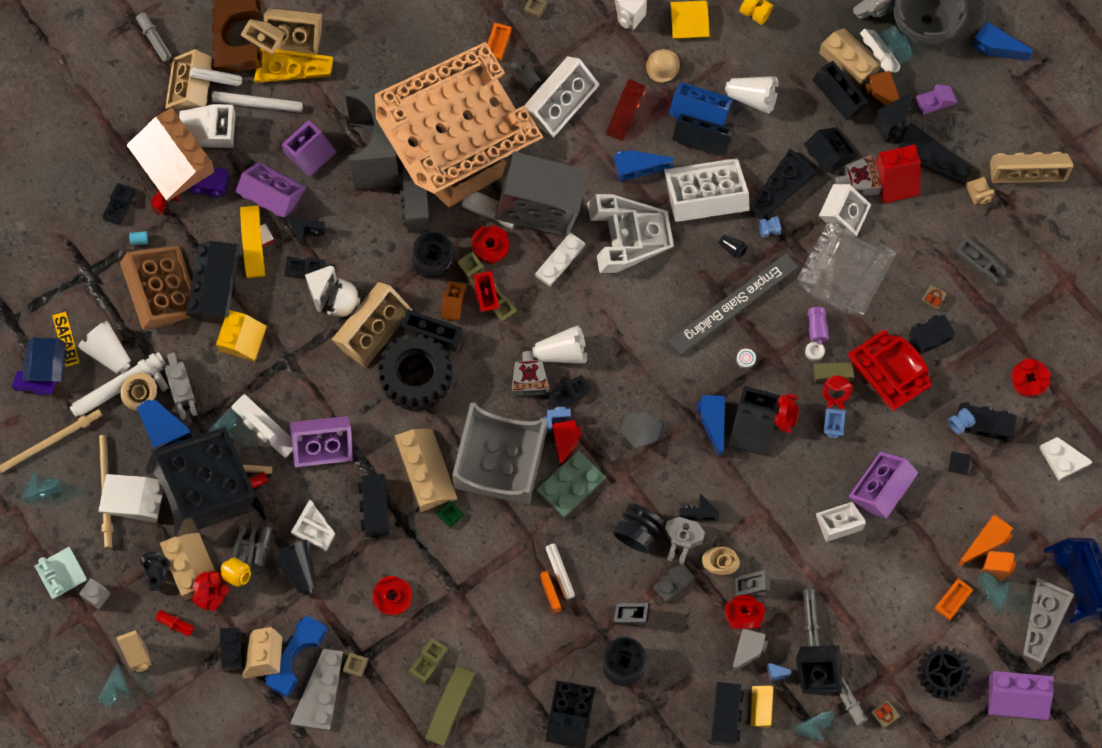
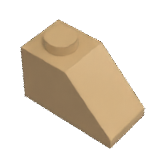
M252 19L248 21L241 33L242 37L272 55L285 35V32L270 23Z

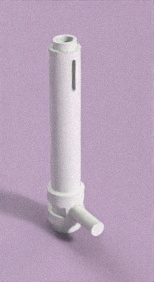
M159 352L156 354L152 353L148 359H142L138 362V365L72 403L73 406L70 409L75 417L78 415L81 417L121 393L123 383L134 373L142 372L153 376L162 392H164L169 387L160 371L163 370L166 363Z

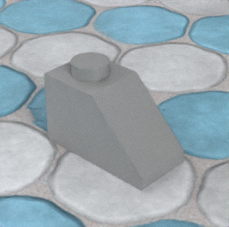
M742 629L732 667L733 671H737L758 659L761 652L765 653L768 641L764 640L766 634Z

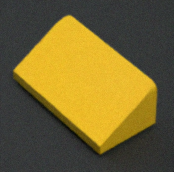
M752 686L750 726L771 727L773 686Z

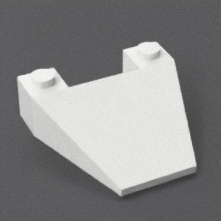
M596 194L587 203L590 221H608L612 247H604L597 255L600 273H618L674 246L668 211L613 194Z

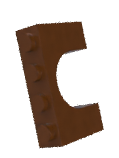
M214 0V8H212V15L214 17V24L212 25L214 41L212 42L214 50L213 67L217 71L224 73L263 68L262 50L256 44L233 47L229 46L228 43L229 33L237 23L262 18V1Z

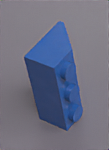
M681 82L674 93L669 114L678 119L682 113L724 126L733 98Z

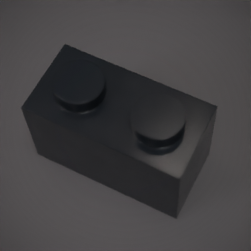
M944 314L940 317L938 315L931 317L925 324L918 323L914 325L908 335L913 346L921 355L953 340L955 332Z
M240 627L220 629L222 670L224 673L243 671V637Z

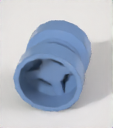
M778 216L771 217L768 221L766 219L758 221L762 238L769 237L770 233L774 235L781 234Z
M963 408L957 416L950 417L948 423L953 431L960 435L965 431V428L975 424V419L966 408Z

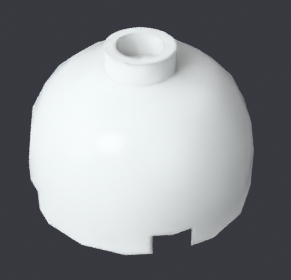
M338 278L336 279L338 285H333L329 296L328 305H331V311L327 310V314L334 317H345L350 315L354 308H358L360 298L357 297V289L351 282Z

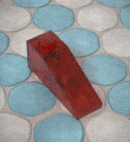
M628 79L606 135L621 141L624 140L645 96V85Z

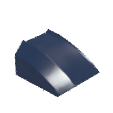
M58 337L31 338L26 346L23 380L62 381L67 358L66 343Z

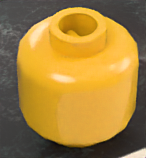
M231 558L221 566L222 579L233 586L245 585L251 577L249 565L237 558Z

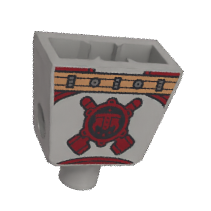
M873 155L845 165L844 176L835 177L836 184H850L860 195H879L882 189Z
M533 351L522 352L523 361L515 362L512 397L547 395L549 386L542 360H534Z

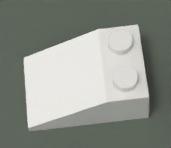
M106 474L98 512L156 523L163 487L158 479Z

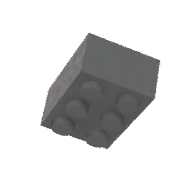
M402 166V173H399L403 227L407 226L408 233L430 231L427 190L416 185L405 166Z

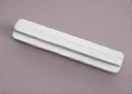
M193 67L190 70L192 78L233 86L242 84V77L239 75Z
M550 544L546 546L547 554L564 598L566 600L571 599L575 596L556 544Z

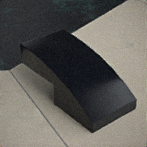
M117 183L110 196V203L103 214V220L121 226L131 204L135 188Z
M287 256L284 276L306 279V274L325 268L326 260L310 257L301 259Z
M583 375L567 381L565 385L549 391L547 397L555 409L556 407H566L589 394L591 389Z

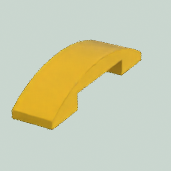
M259 206L240 207L246 278L264 277L266 275Z

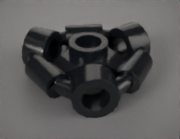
M150 551L141 556L140 563L144 567L143 574L146 583H149V590L160 591L165 585L168 576L166 570L170 567V561L166 557H161L160 553Z

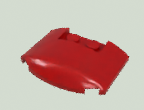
M884 329L849 352L847 356L858 373L863 375L882 398V402L895 411L930 388L931 381L929 382L928 368L917 350L899 335L897 337L888 334L889 331Z

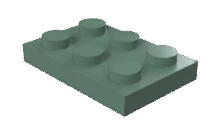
M578 451L537 489V492L565 518L606 477Z

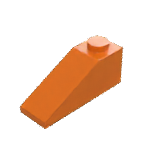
M993 515L958 565L962 567L988 554L989 551L1000 548L1003 543L1007 545L1013 536L1010 534L1013 527L996 515Z

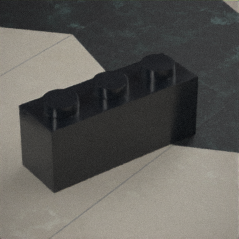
M834 61L822 66L812 79L847 121L860 114L869 102Z
M681 113L677 119L672 140L681 145L693 146L697 150H707L718 156H726L734 129Z
M407 310L401 325L402 334H413V337L423 334L425 339H428L430 336L435 339V343L440 342L443 348L454 352L457 351L463 335L462 327L411 310Z
M969 402L959 404L956 416L960 410L966 408L975 419V424L965 428L964 433L1011 442L1014 436L1017 415L1006 410L1001 412L995 411L988 406L977 407Z
M385 474L361 476L362 482H358L359 494L363 495V501H359L360 512H364V519L361 520V531H365L366 537L390 535Z
M717 682L711 745L735 747L736 742L740 741L741 730H737V724L742 721V710H739V703H743L744 691L741 690V684Z

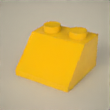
M229 310L228 317L224 319L216 343L218 351L255 361L267 326L246 314Z

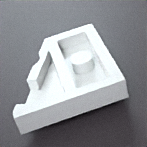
M1058 437L1039 447L1058 481L1092 464L1089 458Z
M309 500L291 533L302 540L308 539L310 544L327 551L335 537V532L317 510L314 503Z

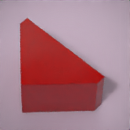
M492 270L473 274L474 289L480 311L500 308Z

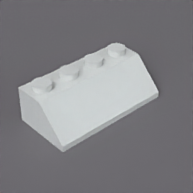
M567 56L524 106L536 126L554 138L600 84L579 58Z

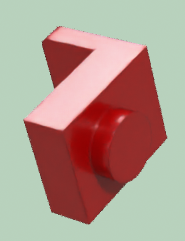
M159 190L157 195L152 197L151 205L154 213L162 215L167 201ZM177 195L171 200L179 202L180 197Z

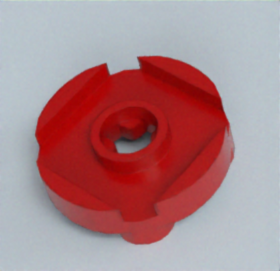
M498 226L479 228L472 238V250L475 256L489 264H495L497 261L502 260L509 251L507 233ZM493 240L494 247L488 248L486 242H492Z
M1027 358L1019 362L1011 373L1013 388L1019 395L1026 398L1040 396L1050 384V371L1043 363ZM1026 375H1033L1035 382H1028Z
M786 394L779 397L778 405L780 408L779 414L775 417V425L779 426L782 432L791 433L792 430L790 428L796 426L799 406L795 405V400H798L795 394Z
M211 570L209 572H202L193 584L192 589L195 590V596L192 595V600L198 608L215 611L229 592V586L222 579L221 573Z
M387 576L379 580L372 593L373 602L383 615L397 616L404 613L410 607L412 591L405 580L397 576ZM390 591H393L394 594H398V596L395 597L396 600L392 601L391 599H387V596L390 595Z
M738 595L733 597V601L726 603L725 618L733 629H757L764 620L765 607L761 601L760 603L755 601L753 596Z

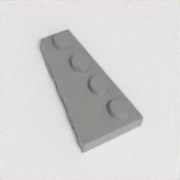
M1037 578L1023 657L1042 665L1074 597L1073 593Z
M323 649L291 720V726L330 731L343 659L342 651Z

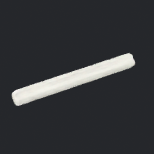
M216 91L212 93V102L296 113H301L303 110V103L297 101Z

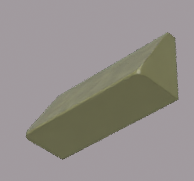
M851 362L813 364L815 383H825L828 378L836 375L843 376L848 381H853L854 379Z

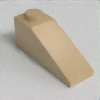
M136 630L116 637L133 672L145 671L148 669L147 666L152 665L145 643Z

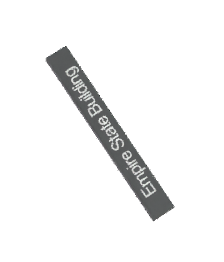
M787 253L668 340V343L679 356H682L798 270V266Z

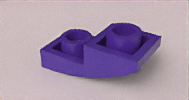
M17 371L11 387L14 391H32L35 395L52 394L56 381L23 380V371Z

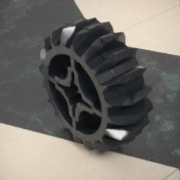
M937 646L936 651L931 648L929 654L925 652L923 654L924 659L919 660V664L922 666H918L917 671L922 673L917 675V679H923L920 682V686H927L924 690L926 693L932 690V697L936 693L939 694V699H942L944 694L947 699H950L951 693L954 697H957L959 695L958 691L963 693L965 690L963 686L969 685L966 679H970L971 674L965 672L970 671L971 668L970 666H964L968 660H961L960 658L963 654L959 653L957 656L955 654L956 648L949 652V646H945L944 651H942L941 646ZM938 658L937 669L928 672L930 662ZM946 659L951 660L956 666L948 665ZM943 669L944 672H948V673H947L946 676H944L943 673H938V672H940V671ZM959 673L957 684L950 687V677ZM931 679L939 680L943 687L936 685Z

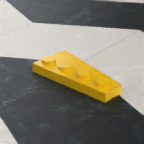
M260 47L262 50L263 68L256 69L254 82L266 83L331 77L334 58L276 49L272 55Z

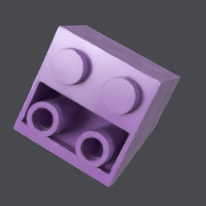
M309 120L282 144L284 154L308 177H311L336 154L335 149L324 134Z

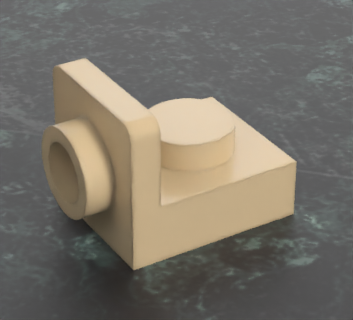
M985 177L967 182L966 187L974 205L979 203L983 205L991 201L994 190H990Z

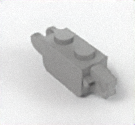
M174 352L167 354L170 365L166 366L165 371L181 419H186L183 407L190 405L191 414L196 416L197 411L194 404L196 401L185 365L182 361H177Z

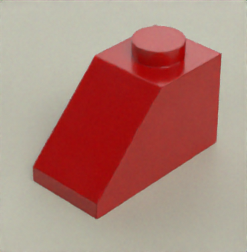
M575 420L552 424L559 466L565 464L578 445V437H582L580 426H576Z

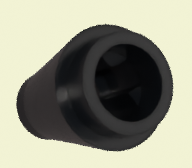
M725 234L719 240V244L734 258L741 259L747 251L748 247L743 241Z

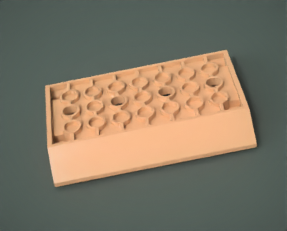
M486 42L375 94L376 120L414 183L434 194L513 154L514 151L517 152L543 138L526 107L522 106L515 109L498 81L505 72ZM489 100L494 101L496 107H493ZM463 113H466L468 115L469 120H466L463 117ZM436 126L441 128L442 133L436 130ZM408 139L414 142L415 147L409 145Z

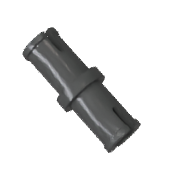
M260 526L258 542L255 543L256 552L253 566L265 567L267 551L270 550L269 541L272 528Z

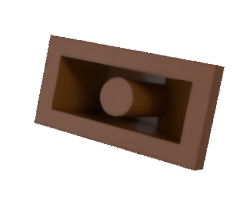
M890 71L868 76L865 89L867 94L871 95L873 101L886 106L899 99Z
M448 281L442 298L440 318H445L448 321L460 320L467 284Z

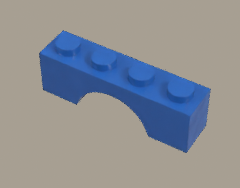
M307 615L304 619L301 618L295 628L297 629L294 636L291 635L285 646L287 648L284 653H281L280 673L266 675L265 678L267 681L265 684L268 688L287 699L298 683L297 678L292 672L294 657L304 648L319 647L328 632L326 625Z

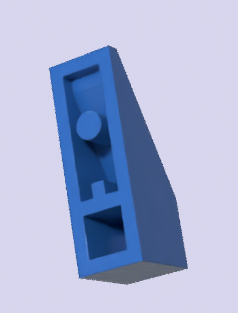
M987 21L974 38L972 44L978 52L989 56L1029 61L1033 53L1031 48Z
M623 150L614 155L613 163L619 182L673 168L674 159L668 156Z
M702 395L701 401H697V413H700V420L718 457H722L724 452L725 396Z

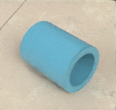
M147 231L129 233L130 245L148 244Z

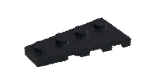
M910 123L899 148L916 145L921 161L920 167L965 185L972 166L913 123Z
M789 148L783 160L777 165L776 170L767 179L764 187L760 189L750 203L749 210L759 219H765L816 175V171L795 151Z

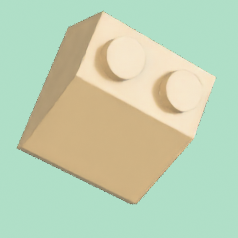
M272 627L253 630L246 639L242 676L244 679L280 673L282 636Z

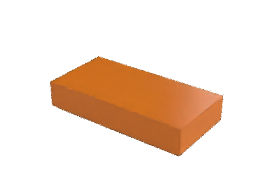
M494 23L487 44L497 61L502 62L512 27Z
M548 571L542 572L540 579L554 614L561 611V605Z
M958 578L934 609L950 621L974 589Z

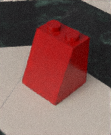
M916 145L879 152L875 164L882 185L880 194L883 204L920 196L921 161Z

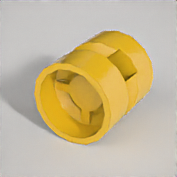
M744 0L739 12L747 17L752 16L753 21L763 25L771 14L774 5L766 0Z

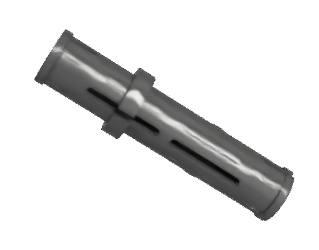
M815 589L803 590L806 627L804 629L807 632L808 646H820L819 631L821 629L817 619ZM809 602H811L812 616L810 615V605H809ZM811 622L813 623V633H814V637L812 636V625H811Z

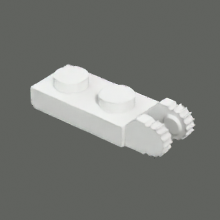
M864 29L860 33L864 38L863 41L873 50L874 56L881 61V67L885 72L899 71L900 65L878 33L873 29Z

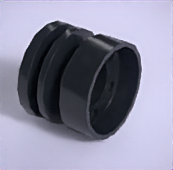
M429 231L424 232L416 239L413 247L412 263L419 275L428 279H436L448 272L451 267L453 252L452 243L449 238L441 232Z
M629 503L626 507V512L622 514L626 521H619L613 535L626 546L639 552L648 553L655 541L651 535L656 536L659 534V529L663 527L664 521L651 510L634 503Z
M619 637L611 641L606 647L603 660V671L607 679L614 685L622 687L631 686L641 678L645 666L646 655L644 648L638 641L629 637ZM623 661L624 664H627V667L620 665V663Z

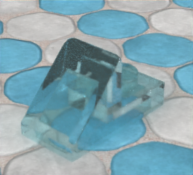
M895 26L878 34L899 65L913 58L906 34L901 36Z
M229 408L208 432L226 427V430L228 428L232 429L238 419L236 412ZM228 432L231 441L236 442L235 437Z
M33 472L21 496L25 503L28 504L60 492L63 488L58 478H49L43 481V484H40L37 474Z
M985 571L979 575L977 580L998 613L1005 605L1011 581L996 587L997 582L993 575H989Z
M115 665L97 700L100 705L107 708L116 699V690L131 696L123 671L117 665Z
M832 710L796 725L794 731L799 735L822 743L824 739L818 727L824 729L832 725L831 721L834 720L835 716Z

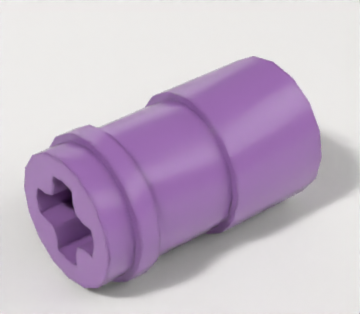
M824 307L808 309L810 342L817 341L818 344H822L829 340L828 325L826 323L827 314Z

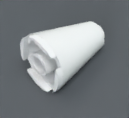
M773 76L732 78L730 82L726 83L725 92H727L728 97L770 114V111L774 109L778 93L775 92V87H778V79Z
M107 321L95 327L87 335V341L84 342L82 340L78 345L82 351L116 374L119 372L124 373L131 367L129 365L131 362L129 356Z
M579 325L537 342L535 347H533L534 358L542 360V362L586 363L587 353H583L586 345L582 329L579 328Z

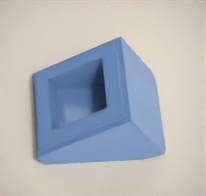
M770 663L767 665L770 681L789 678L791 675L790 669Z

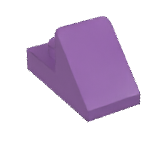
M937 84L933 91L916 96V101L922 115L957 104L951 87Z

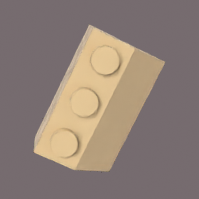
M274 8L266 10L264 22L270 23L285 32L276 49L318 54L322 30V14Z
M845 28L833 32L821 44L819 54L828 62L834 61L859 89L867 82L868 76L875 75L882 68L881 61Z
M195 49L173 58L165 109L168 110L172 107L173 110L183 111L206 106L210 82L192 78L190 70L193 67L212 70L213 57Z
M199 532L179 537L175 536L160 543L165 557L170 561L171 572L184 601L191 599L192 595L195 596V590L192 589L193 584L202 572L215 571Z

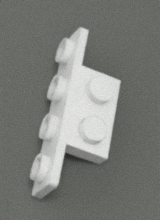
M245 394L231 406L232 410L244 420L243 423L250 430L254 429L258 433L257 436L264 443L267 441L284 458H287L293 452L291 437Z

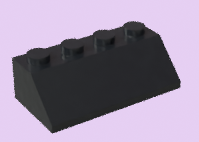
M216 241L198 244L186 315L202 322L228 317L240 245Z

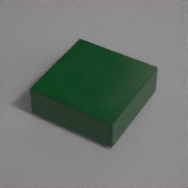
M449 501L436 515L451 529L464 516V513Z

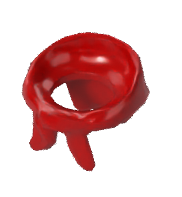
M836 375L825 381L822 392L824 399L828 401L827 408L837 405V407L845 409L843 402L850 398L853 390V385L845 377ZM830 389L845 392L840 398H832L829 395Z

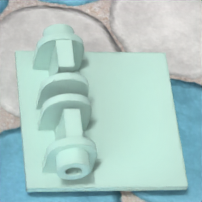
M70 547L48 559L45 557L38 560L39 564L35 565L52 599L87 581Z

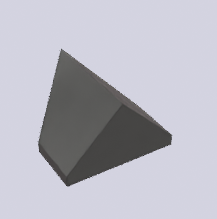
M625 413L620 432L634 448L658 442L663 423L646 413Z

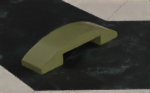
M473 252L457 262L463 274L474 288L473 274L486 272L483 269L482 263ZM495 284L500 308L491 311L503 322L515 314L517 310Z
M459 666L456 667L434 714L425 738L426 740L444 747L463 699L474 679V672Z

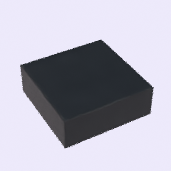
M952 451L948 471L967 475L971 455Z

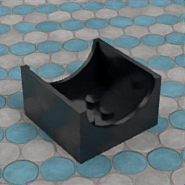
M226 427L153 450L146 467L147 473H153L157 477L166 493L174 518V534L176 537L246 514L256 497V493Z

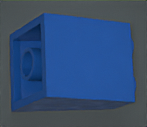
M155 399L152 401L146 400L137 407L155 450L192 438L190 430Z

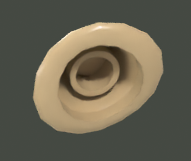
M665 49L653 52L646 64L649 77L655 82L660 83L673 79L680 68L678 56L672 51Z
M142 372L129 376L121 388L123 403L129 409L136 411L142 402L146 400L152 401L157 395L155 380L149 374Z

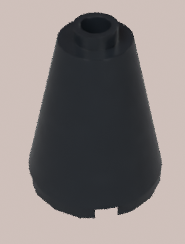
M308 539L272 553L273 559L298 594L302 593L305 596L314 592L313 588L316 587V580Z

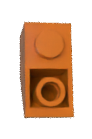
M989 551L985 557L980 574L1004 581L1006 576L1010 577L1011 572L1013 573L1016 565V561H1014L1015 554Z

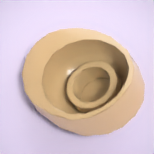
M714 547L704 553L702 563L704 568L713 574L729 575L739 568L740 559L735 551L730 548Z

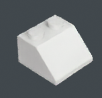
M615 0L619 23L624 28H629L633 31L646 16L647 0Z
M833 184L819 217L829 226L852 236H857L871 204L850 184Z

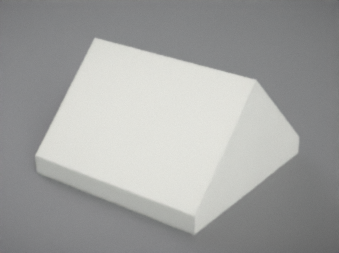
M328 266L305 275L314 304L320 313L330 296L333 285L336 283L337 278L333 266Z
M853 502L816 513L826 542L862 531L866 524L865 519Z

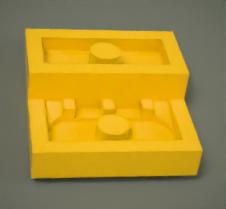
M707 1L670 2L672 39L710 37Z

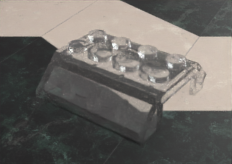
M827 222L821 233L823 236L818 238L813 248L815 252L810 253L804 264L807 268L803 267L797 277V280L800 282L799 286L811 298L843 314L864 316L897 251L881 243L876 248L846 233L845 225L838 222Z

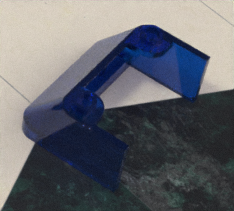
M1069 537L1044 548V553L1054 554L1053 560L1056 565L1066 568L1079 604L1075 605L1074 610L1075 617L1069 620L1070 624L1086 623L1102 618V553L1096 540L1093 538Z

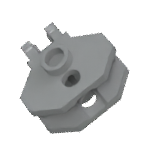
M863 0V2L854 7L853 13L859 19L867 18L870 15L874 18L876 16L880 17L893 11L895 1Z
M681 517L667 521L664 534L671 542V549L667 560L672 561L675 549L683 551L679 563L684 564L687 552L689 553L690 549L702 545L705 532L698 522Z

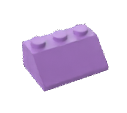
M258 162L242 173L236 192L243 198L252 200L258 206L267 208L275 215L284 218L293 211L307 187Z
M348 416L290 422L295 467L353 461L351 425Z
M880 451L848 497L871 514L887 519L918 472L907 459Z
M993 671L989 677L988 715L1049 720L1053 699L1054 676Z

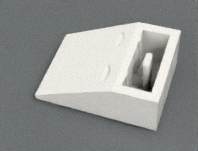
M213 104L180 111L179 118L200 147L233 148L236 115L233 105Z

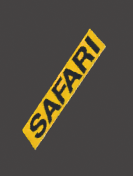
M66 311L52 315L57 336L66 343L67 358L65 366L68 367L80 363Z

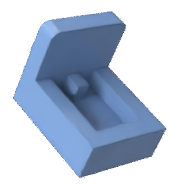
M556 407L555 410H547V416L543 417L547 419L548 434L552 433V423L571 421L570 409Z
M826 408L823 431L828 437L839 438V435H844L846 410Z

